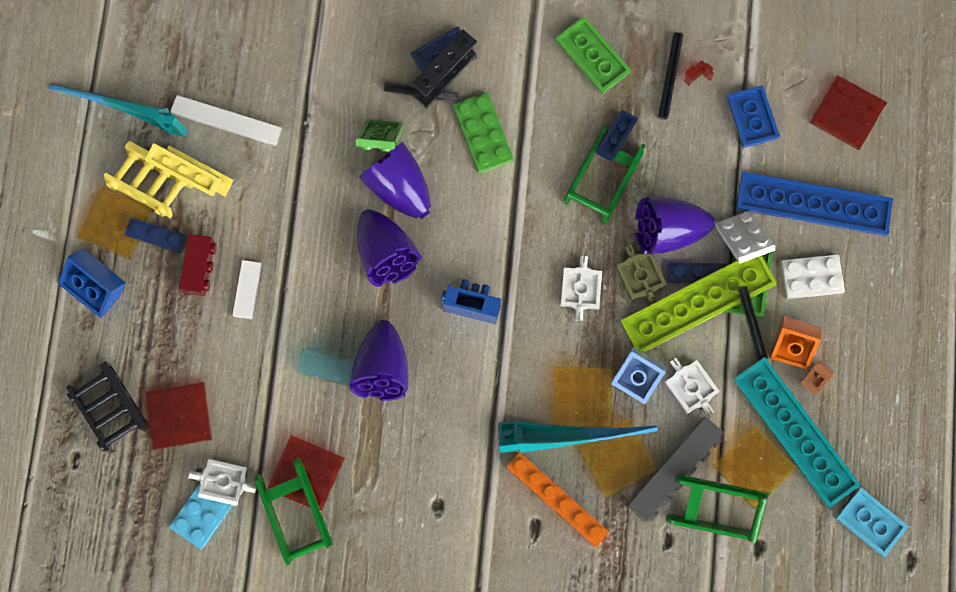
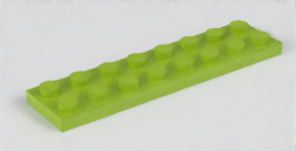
M762 255L742 263L736 261L622 319L621 323L634 348L644 353L742 303L740 302L739 296L741 295H738L740 293H738L737 289L739 288L737 287L747 286V290H749L748 292L752 298L777 285V282Z

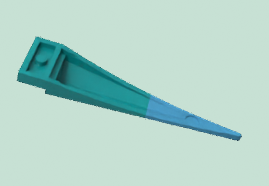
M52 84L49 86L50 90L85 98L125 112L168 134L186 137L188 130L182 125V122L176 119L175 115L169 113L168 108Z
M518 420L498 423L500 453L520 450V453L658 431L657 426L620 428L570 427Z

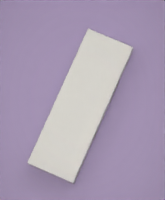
M242 260L233 317L253 318L262 264L259 262Z

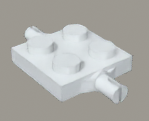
M580 256L579 267H564L561 306L576 309V321H578V318L579 321H583V310H599L602 271L587 268V256L585 258Z
M677 358L672 360L670 363L676 370V373L665 381V384L687 414L702 407L709 417L715 411L708 402L720 391L697 360L682 367Z
M208 459L207 466L202 473L191 470L189 474V479L200 481L201 487L198 497L236 506L243 491L255 493L257 487L256 485L245 483L246 467Z

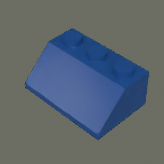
M83 248L67 257L58 284L101 318L121 296L126 282Z

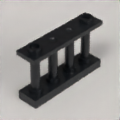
M464 29L412 82V85L417 89L413 94V98L426 109L477 55L472 50L477 41Z
M105 361L99 365L102 369L99 376L77 390L71 385L66 386L69 391L67 393L68 398L72 403L77 404L98 438L97 445L102 451L112 453L114 450L110 444L133 429L137 430L139 428V430L145 432L151 427L112 365ZM109 381L112 385L110 391L86 406L80 396L100 383ZM119 396L122 401L120 407L96 422L90 412L113 397L117 398ZM129 412L132 417L130 423L106 438L100 428L123 413L127 414Z

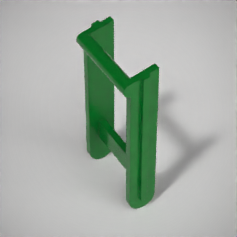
M607 125L600 131L564 198L565 205L567 206L572 199L604 215L601 222L603 224L610 219L644 154L643 151L646 146L642 143L635 157L621 150L616 155L614 161L629 169L608 209L575 193L609 129Z
M299 458L294 459V466L298 477L267 490L261 475L258 474L254 477L286 565H289L293 559L324 546L327 549L333 545L307 473ZM303 488L322 539L290 552L272 501Z
M685 475L675 476V482L691 486L685 516L668 514L666 515V522L756 543L760 533L759 529L766 501L770 493ZM706 489L758 500L751 531L697 520L703 490Z

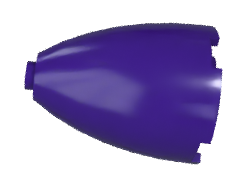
M403 142L360 175L359 178L366 187L381 201L396 211L415 219L418 217L423 219L430 213L428 210L431 207L430 195L424 175L414 156Z
M642 198L638 203L635 214L639 233H636V238L644 254H660L685 248L704 238L715 227V219L710 213L692 203L674 198Z
M370 209L361 213L357 225V246L363 269L370 284L376 287H381L384 283L391 281L393 284H396L413 274L417 270L416 265L422 260V257L410 237L399 225L382 213Z
M380 320L368 331L357 351L351 370L349 388L352 393L364 399L371 396L375 398L380 397V401H392L403 398L408 390V363L406 352L397 330L389 321Z

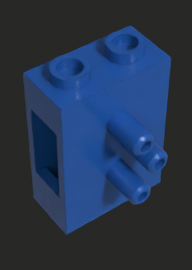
M463 279L460 288L448 285L447 291L443 290L441 305L444 306V312L497 324L501 308V298L488 295L489 285L484 284L481 293H478L480 285L473 283L471 291H469V281Z

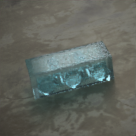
M308 347V350L302 349L296 372L300 375L350 386L351 370L355 358L345 356V359L339 358L336 353L327 352L322 354L319 353L318 349Z

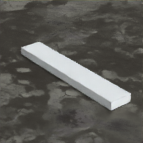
M178 95L170 111L173 115L273 146L277 145L282 131L281 127Z

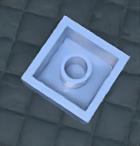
M632 347L613 377L611 384L646 404L665 374L666 366Z

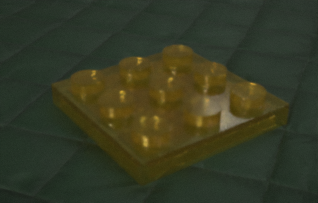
M101 187L77 238L130 260L139 243L138 240L124 236L130 217L148 223L154 209Z
M554 367L552 425L611 427L612 368Z
M630 418L611 428L634 427ZM638 434L577 445L605 498L658 470Z
M756 425L713 465L730 485L768 492L770 494L797 470L790 460ZM742 497L753 509H756L758 500Z

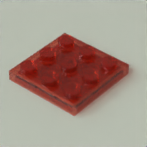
M837 75L810 124L860 150L887 102Z
M204 382L146 392L153 450L212 440Z
M291 435L267 490L298 477L294 466V459L299 458L305 468L322 513L345 458ZM303 488L283 496L310 508Z

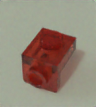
M701 60L695 67L692 65L685 72L684 82L690 86L701 75L711 81L715 74L714 69L710 64L704 63Z

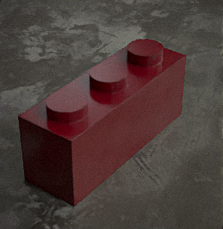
M189 234L179 290L183 294L205 296L206 291H209V273H212L214 266L212 256L216 254L217 244L212 237Z

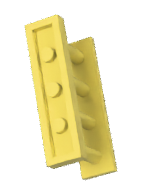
M128 141L125 145L128 157L114 177L105 172L103 176L106 185L110 189H117L154 209L158 215L171 218L173 216L169 207L182 187L186 186L192 189L193 186L145 161L149 151ZM138 160L143 163L144 166L130 185L120 181L134 161ZM154 169L160 173L146 194L137 190L150 170ZM166 178H171L176 183L161 203L154 199L153 196Z
M153 143L145 161L211 196H214L215 192L226 197L234 181L232 178L172 146H168L165 149Z

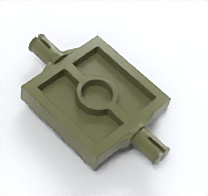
M632 245L626 246L624 249L629 258L625 262L617 264L616 269L630 300L647 296L650 305L657 302L654 293L667 286L653 254L636 255Z

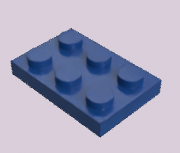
M763 85L726 96L743 148L780 138Z

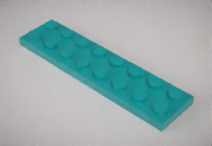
M765 357L733 379L742 394L827 508L836 504L861 485Z

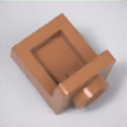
M819 361L800 384L816 396L835 373L822 361Z

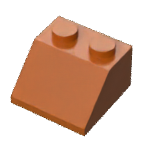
M784 316L776 335L770 359L808 370L821 341V327Z

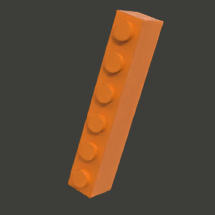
M519 452L506 466L510 473L594 548L609 534L607 529L522 453Z

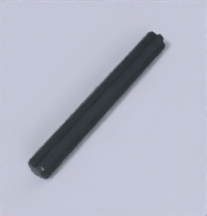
M674 32L662 92L658 118L667 120L669 117L683 34L679 32Z

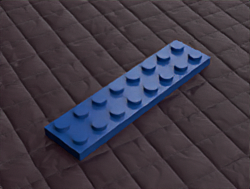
M742 172L736 209L887 236L889 234L893 198Z

